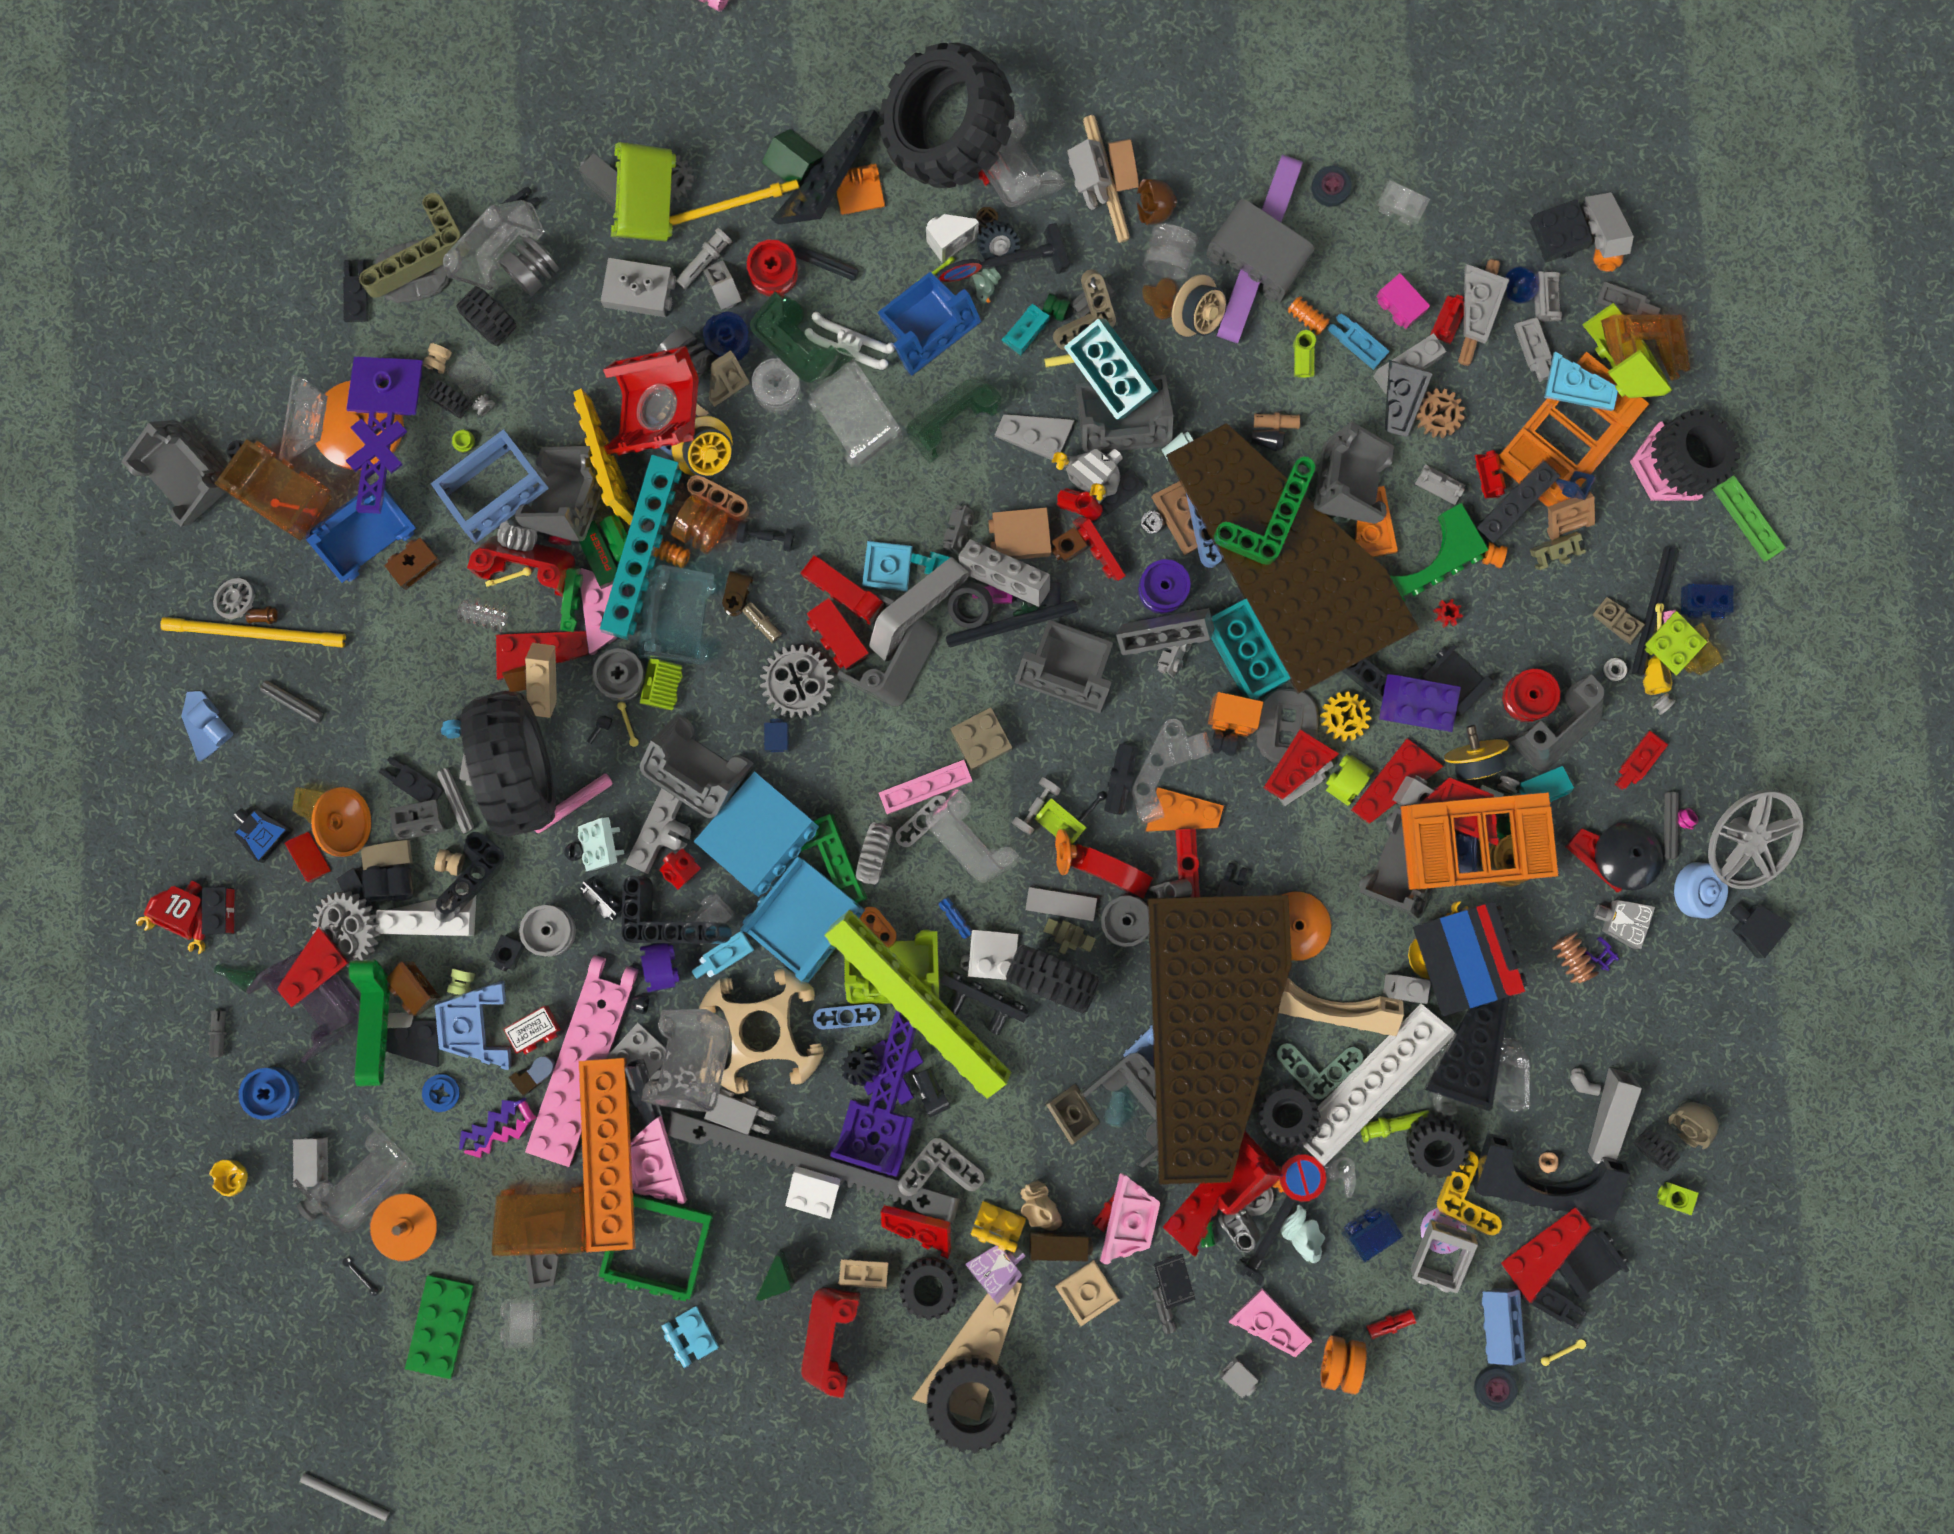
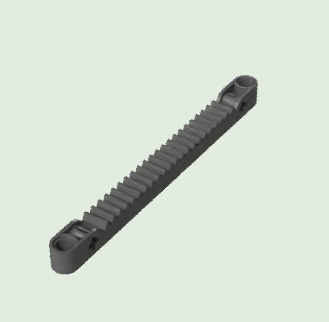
M677 1111L670 1112L665 1130L668 1136L694 1144H703L711 1139L713 1140L714 1147H717L721 1142L722 1149L724 1150L729 1145H731V1152H735L740 1148V1155H744L746 1151H749L750 1158L757 1153L758 1160L760 1161L764 1156H767V1163L776 1159V1166H779L783 1161L785 1162L786 1169L793 1164L794 1170L797 1166L814 1172H820L821 1174L841 1179L840 1185L846 1180L848 1188H851L856 1183L858 1191L865 1186L866 1193L874 1189L875 1196H878L882 1191L884 1199H887L892 1194L894 1202L898 1197H901L902 1204H905L907 1200H911L913 1207L918 1212L954 1222L960 1203L959 1197L923 1186L914 1195L905 1196L898 1188L900 1179L753 1134L747 1135L723 1125ZM702 1126L706 1135L699 1138L695 1129ZM907 1182L906 1187L910 1189L913 1187V1183ZM926 1194L930 1203H925L924 1206H921L920 1200L917 1198Z

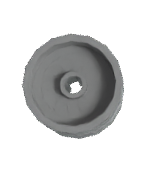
M541 905L534 907L525 914L521 920L519 933L521 942L527 950L535 955L552 957L564 953L571 947L575 940L576 927L573 918L567 911L560 907ZM546 926L550 928V933L548 935H545V933L547 932L546 930H544Z

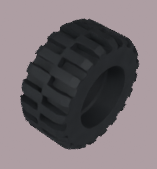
M1023 944L1017 948L1006 974L1007 982L1081 1014L1088 1011L1100 983L1098 976Z
M972 1355L971 1358L961 1356L954 1362H947L942 1370H938L929 1386L926 1405L929 1424L935 1430V1435L939 1440L943 1439L945 1445L951 1449L952 1447L958 1448V1452L965 1453L966 1450H971L972 1454L979 1453L981 1449L986 1451L993 1449L994 1444H1000L1004 1440V1436L1010 1433L1013 1428L1012 1424L1017 1416L1016 1391L1010 1376L1004 1372L999 1364L992 1363V1360L986 1357L981 1359L979 1355ZM976 1382L983 1384L991 1391L994 1398V1409L988 1420L978 1425H965L953 1417L949 1401L953 1391L961 1384Z

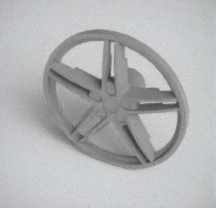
M1775 790L1753 792L1736 801L1719 819L1710 838L1708 858L1709 864L1716 876L1730 887L1750 889L1761 886L1779 875L1793 859L1801 842L1803 817L1800 808L1789 796ZM1772 798L1783 801L1789 807L1793 818L1785 821L1778 820L1768 824ZM1758 799L1756 806L1753 807L1750 821L1743 817H1737L1729 824L1726 823L1730 816L1741 806ZM1722 828L1727 829V833L1722 832ZM1793 833L1788 849L1774 866L1767 844ZM1719 835L1738 842L1736 848L1725 860L1727 863L1721 870L1716 861V844ZM1762 852L1764 854L1766 861L1769 864L1770 870H1768L1764 860L1760 855ZM1751 856L1763 873V875L1750 880L1731 879Z

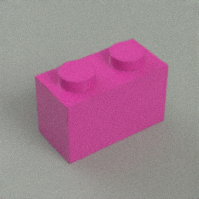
M1401 273L1385 285L1376 296L1381 308L1384 310L1388 309L1393 314L1394 322L1405 329L1425 314L1430 307Z

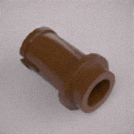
M267 606L265 609H249L246 612L250 613V615H246L248 623L267 622L268 624H273L278 619L276 608Z

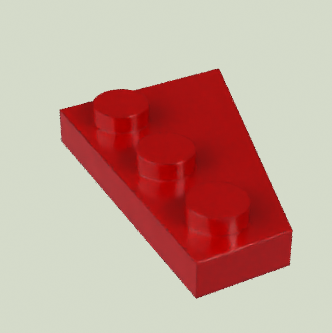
M1584 829L1578 830L1565 847L1612 889L1620 892L1622 889L1610 884L1601 875L1597 867L1595 847L1600 836Z

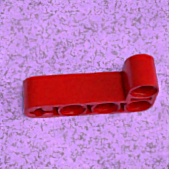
M815 555L812 556L800 572V575L823 592L824 590L828 592L831 598L841 605H846L849 611L859 618H864L869 625L874 622L884 608L883 601L869 591L865 592Z

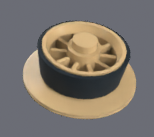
M1204 274L1193 276L1173 296L1172 323L1176 332L1182 336L1188 337L1195 334L1206 336L1211 334L1220 325L1226 311L1225 293L1222 289L1216 287L1211 277Z

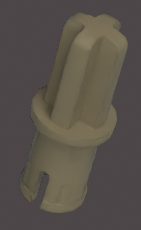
M752 602L743 608V613L755 624V629H759L771 643L775 642L782 635L769 621V616L765 617Z

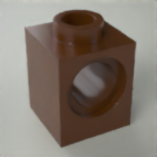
M1073 527L1052 541L1054 548L1051 551L1058 561L1062 559L1066 563L1085 551L1087 545L1077 529ZM1066 541H1071L1074 544L1073 550L1069 552L1063 551L1061 546Z

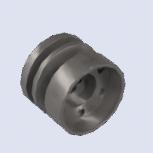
M524 235L521 239L527 248L517 242L515 247L520 255L517 257L514 253L508 251L498 263L524 291L533 296L543 286L537 276L540 274L549 280L551 276L546 268L554 274L560 269L554 262L551 254L539 242L533 240L528 235Z

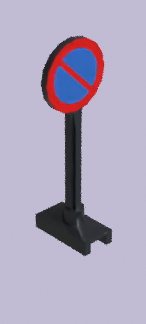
M1057 223L1048 224L1044 231L1047 244L1040 245L1039 248L990 258L983 262H980L978 259L954 262L938 272V278L941 282H954L970 277L981 269H992L1041 257L1043 259L1051 257L1056 275L1065 272V267L1070 264Z
M1297 1154L1288 1158L1282 1165L1280 1171L1283 1176L1280 1178V1185L1287 1196L1254 1255L1250 1256L1248 1262L1238 1260L1235 1266L1240 1275L1245 1276L1246 1274L1259 1286L1262 1285L1265 1279L1259 1271L1264 1262L1262 1260L1295 1201H1310L1318 1197L1324 1190L1326 1171L1315 1157L1307 1154Z

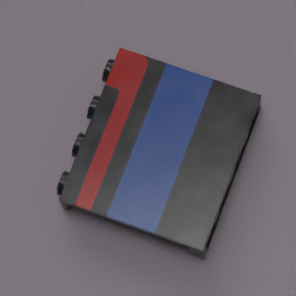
M1495 901L1413 927L1442 1017L1525 992L1524 987L1528 986L1524 973H1519L1516 964H1520L1516 950L1511 951L1509 942L1512 941L1508 928H1503L1501 920L1505 919L1502 908L1500 905L1496 906Z

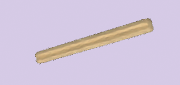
M1090 115L1084 118V126L1088 139L1101 142L1112 184L1106 187L1107 205L1118 242H1125L1129 240L1130 235L1094 115Z

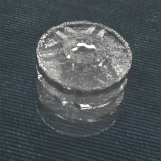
M1158 224L1154 226L1151 234L1152 237H1150L1149 241L1151 247L1147 248L1143 262L1144 268L1155 275L1174 280L1187 278L1192 263L1190 257L1194 255L1198 242L1197 236L1191 231L1175 225Z
M768 359L755 369L752 376V388L759 405L765 411L772 414H785L798 405L802 396L801 383L796 369L788 361ZM778 380V382H779L778 385H779V386H778V387H774V382H773V381Z

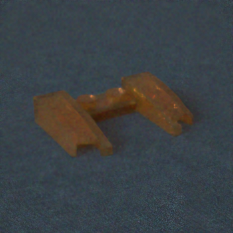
M1612 315L1601 320L1605 340L1616 366L1637 352L1635 340L1656 339L1662 361L1671 381L1680 378L1679 370L1682 369L1684 372L1690 370L1681 315Z

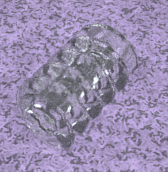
M468 595L466 600L461 601L459 605L457 621L462 622L464 620L466 624L473 622L474 626L477 627L482 624L484 629L491 627L493 631L499 629L501 633H504L509 613L506 604L500 610L498 609V602H495L490 607V601L486 599L484 604L481 605L480 597H477L473 603L472 596Z

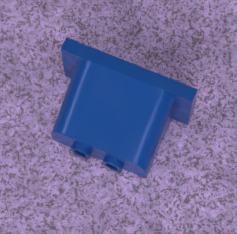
M931 272L877 312L882 322L898 340L893 345L905 369L911 376L982 322L970 294L965 289L954 295Z

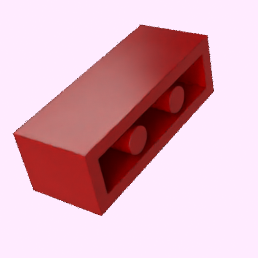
M830 598L807 613L809 618L806 621L813 632L818 630L821 634L820 642L827 651L831 649L836 656L833 657V660L840 669L844 667L846 671H849L869 657L868 651Z

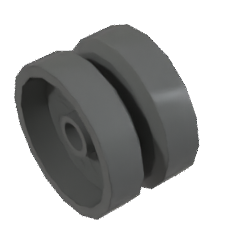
M615 648L599 656L594 664L593 679L601 693L618 702L634 700L642 693L646 668L634 653L626 649ZM620 673H624V675H621L620 679L618 680V675Z
M1133 895L1120 896L1110 901L1104 908L1101 917L1102 929L1106 937L1114 944L1123 947L1134 946L1144 941L1149 935L1148 904L1141 898ZM1126 916L1131 918V924L1129 925L1123 923V918Z

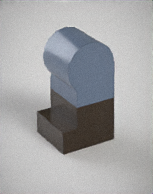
M539 1057L524 1074L517 1071L508 1078L524 1096L553 1074L556 1063L551 1057Z

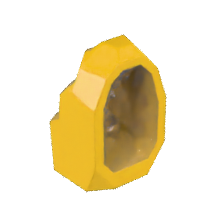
M1656 656L1649 660L1648 668L1644 674L1645 693L1649 695L1665 693L1672 688L1670 670Z

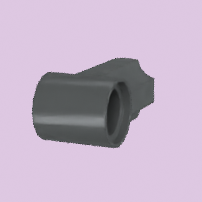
M1104 279L1108 295L1112 298L1116 291ZM1093 280L1090 284L1094 289H1097ZM1084 292L1069 305L1078 318L1091 313ZM1097 296L1094 299V305H1100L1104 300V296Z

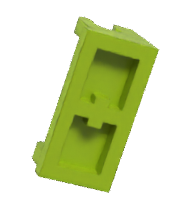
M1052 798L1034 818L1055 837L1059 829H1064L1069 836L1071 845L1086 829L1083 824Z

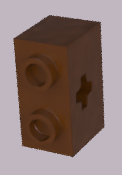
M422 538L413 539L405 546L406 549L390 556L387 560L388 563L384 565L400 587L405 590L441 563L440 559ZM411 558L414 559L413 562L415 564L413 566H410L409 559Z

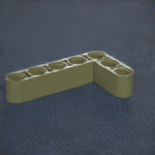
M427 194L422 201L423 207L437 233L365 269L360 274V283L371 297H381L453 260L466 251V241L439 194Z

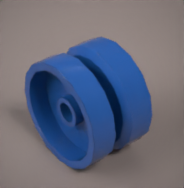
M280 1067L254 1070L244 1078L239 1089V1102L243 1110L251 1117L260 1120L284 1116L294 1108L299 1097V1084L295 1076L287 1069Z

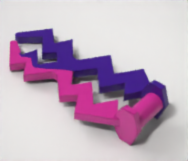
M526 1098L519 1101L502 1100L501 1113L488 1111L487 1127L472 1124V1133L461 1131L459 1149H463L466 1138L479 1141L480 1135L485 1136L484 1144L474 1142L475 1150L464 1151L465 1154L481 1158L482 1151L490 1154L493 1139L507 1143L510 1135L519 1140L529 1122L537 1117L531 1111ZM516 1106H518L526 1121L517 1119L516 1129L503 1126L502 1134L496 1132V1121L508 1124L509 1113L516 1115Z

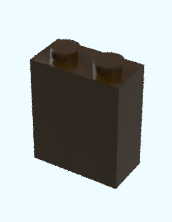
M1030 1231L1031 1260L1088 1261V1255L1093 1254V1241H1091V1238H1088L1086 1232Z

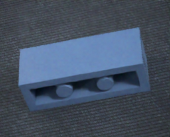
M1493 1288L1483 1291L1482 1305L1484 1307V1330L1486 1331L1488 1363L1513 1366L1525 1362L1520 1290Z

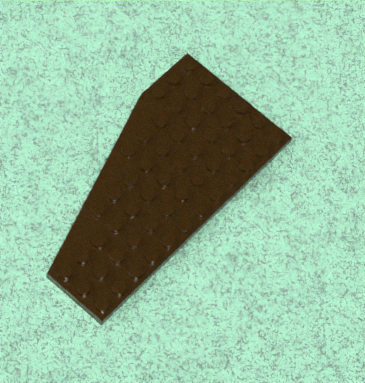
M1227 423L1166 455L1243 597L1248 600L1289 674L1290 681L1297 694L1419 630L1387 570L1331 518L1315 510L1314 503L1306 495H1304L1282 549L1273 563L1268 565L1261 564L1223 548L1215 542L1214 533L1223 522H1231L1263 536L1287 481V478ZM1296 486L1289 487V491L1292 494H1300ZM1280 507L1283 515H1291V510L1288 507ZM1271 528L1273 535H1282V531L1280 528ZM1228 530L1220 531L1222 538H1231V533ZM1249 539L1241 540L1243 547H1252V542ZM1262 549L1266 557L1274 555L1272 549Z
M1288 895L1148 899L1159 1184L1231 1182L1248 1117L1250 1116L1265 1056L1279 1013V1006L1288 974L1292 966Z

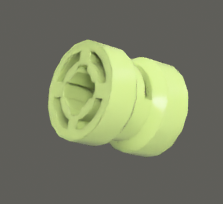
M452 969V982L448 985L447 992L458 995L470 992V984L474 981L475 973Z

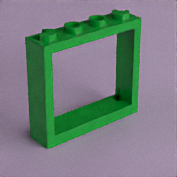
M633 1193V1205L635 1207L703 1224L687 1288L611 1269L615 1250L605 1251L599 1277L604 1278L606 1282H610L609 1284L625 1283L627 1288L633 1290L649 1289L650 1294L663 1296V1293L673 1295L672 1299L676 1301L686 1302V1299L690 1300L693 1297L714 1214Z

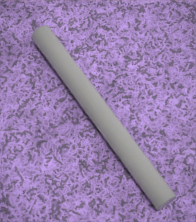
M306 1473L300 1479L301 1483L384 1521L387 1520L390 1514L387 1510Z

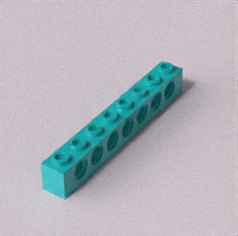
M651 455L600 625L602 633L626 640L635 633L637 622L634 619L636 613L640 614L642 610L643 600H641V595L643 591H647L650 578H647L649 569L653 570L656 557L653 556L655 548H660L663 538V535L660 534L662 526L666 527L669 519V513H666L668 505H672L675 499L674 485L675 483L679 484L682 470H679L678 462ZM665 479L668 483L664 488H658L655 486L656 481ZM653 500L661 502V506L656 510L649 508V504ZM646 522H653L655 524L654 529L651 531H645L642 527ZM641 543L648 545V550L644 553L636 551V547ZM633 565H640L642 570L639 574L632 575L629 572L630 568ZM626 587H634V595L630 597L623 595ZM621 608L629 610L628 616L624 619L616 616L617 611Z

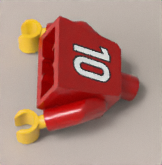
M190 881L185 890L172 886L168 890L152 896L144 911L145 916L138 918L137 925L142 926L144 921H146L145 931L151 930L156 924L188 940H191L193 937L194 941L188 945V950L192 952L194 945L197 944L199 946L198 954L202 953L205 950V943L202 941L205 938V935L202 934V899L197 896L203 887L194 881Z

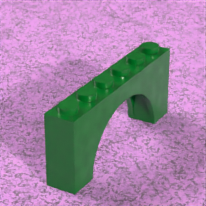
M1462 503L1445 511L1438 517L1442 530V543L1437 557L1430 566L1412 575H1389L1404 602L1406 601L1404 597L1412 594L1415 597L1424 592V586L1429 583L1435 586L1444 581V575L1450 572L1452 575L1465 569L1463 567L1464 564L1471 562L1473 565L1484 559L1483 554L1488 551V548Z

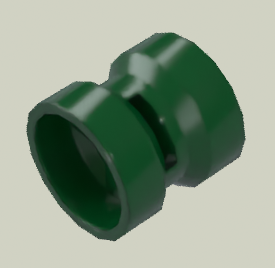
M1049 293L1042 311L1063 322L1071 301L1058 299L1056 295Z

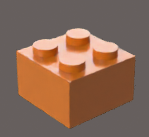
M1218 692L1212 700L1208 724L1213 725V730L1225 732L1226 729L1235 730L1234 734L1248 736V734H1252L1258 729L1263 702Z

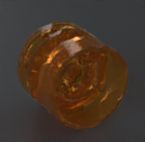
M693 494L686 500L673 524L671 535L683 543H688L694 536L693 548H700V551L707 555L721 539L729 513L725 510L719 512V508L716 505L706 512L708 502Z

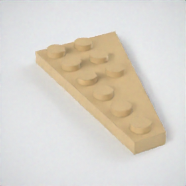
M1017 1282L998 1304L987 1292L966 1324L914 1394L913 1400L927 1404L929 1386L935 1378V1374L939 1369L942 1370L947 1362H954L958 1360V1357L965 1356V1358H971L972 1355H979V1358H989L992 1360V1363L997 1365L1020 1292L1021 1282ZM967 1382L959 1385L950 1397V1411L979 1421L989 1389L983 1384L976 1382Z

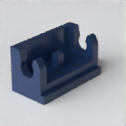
M1455 832L1459 873L1478 872V839L1462 832Z

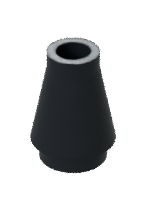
M1280 429L1253 430L1251 444H1257L1277 451V449L1283 450L1285 432L1280 431Z

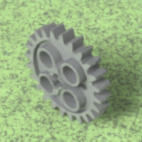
M791 645V651L789 652L785 647H782L783 654L780 655L775 651L776 659H767L771 664L770 667H762L767 672V674L760 675L761 679L766 680L765 683L760 684V687L767 689L762 695L763 697L770 696L766 703L768 705L775 703L773 710L776 712L781 708V715L783 717L787 712H790L791 719L794 718L795 713H798L799 717L803 719L804 712H807L811 717L812 709L820 712L818 705H827L824 697H832L827 692V689H834V685L828 683V681L834 680V676L827 675L832 668L824 667L828 661L826 658L819 660L821 657L820 652L812 655V647L807 652H805L803 645L800 646L799 651H796L794 645ZM801 662H807L810 664L808 671L802 673L798 671V665ZM789 663L793 664L797 677L803 679L800 685L806 697L805 701L801 699L796 685H791L794 682V678L789 669ZM781 670L788 672V678L784 681H779L776 678L777 673ZM809 683H816L818 685V690L815 693L810 694L806 692V686ZM789 691L797 693V697L793 702L785 700V695Z
M344 891L327 895V898L321 899L322 904L316 906L319 912L313 913L317 921L312 922V925L317 928L322 927L349 961V964L351 960L369 959V954L375 952L372 946L378 945L374 937L380 935L374 929L379 926L378 923H373L376 914L371 915L369 913L372 906L365 907L366 899L359 900V894L352 895L351 891L345 893Z

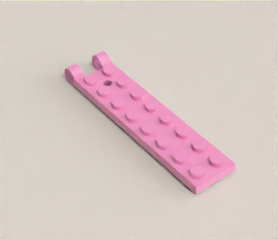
M594 955L590 962L585 983L525 1151L526 1153L567 1167L571 1166L582 1135L579 1061L608 1059L607 1056L611 1052L639 971L627 966L620 985L601 979L600 976L606 958ZM601 999L606 1002L604 1008L598 1007V1001Z

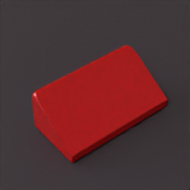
M309 832L285 842L287 849L307 882L312 883L331 872L330 867Z

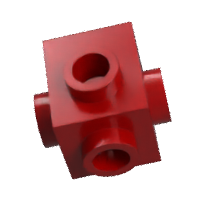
M682 848L676 854L673 851L670 852L663 859L665 864L659 870L664 878L679 890L701 868L694 861V858Z

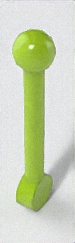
M951 256L931 273L935 276L941 269L955 262V258Z

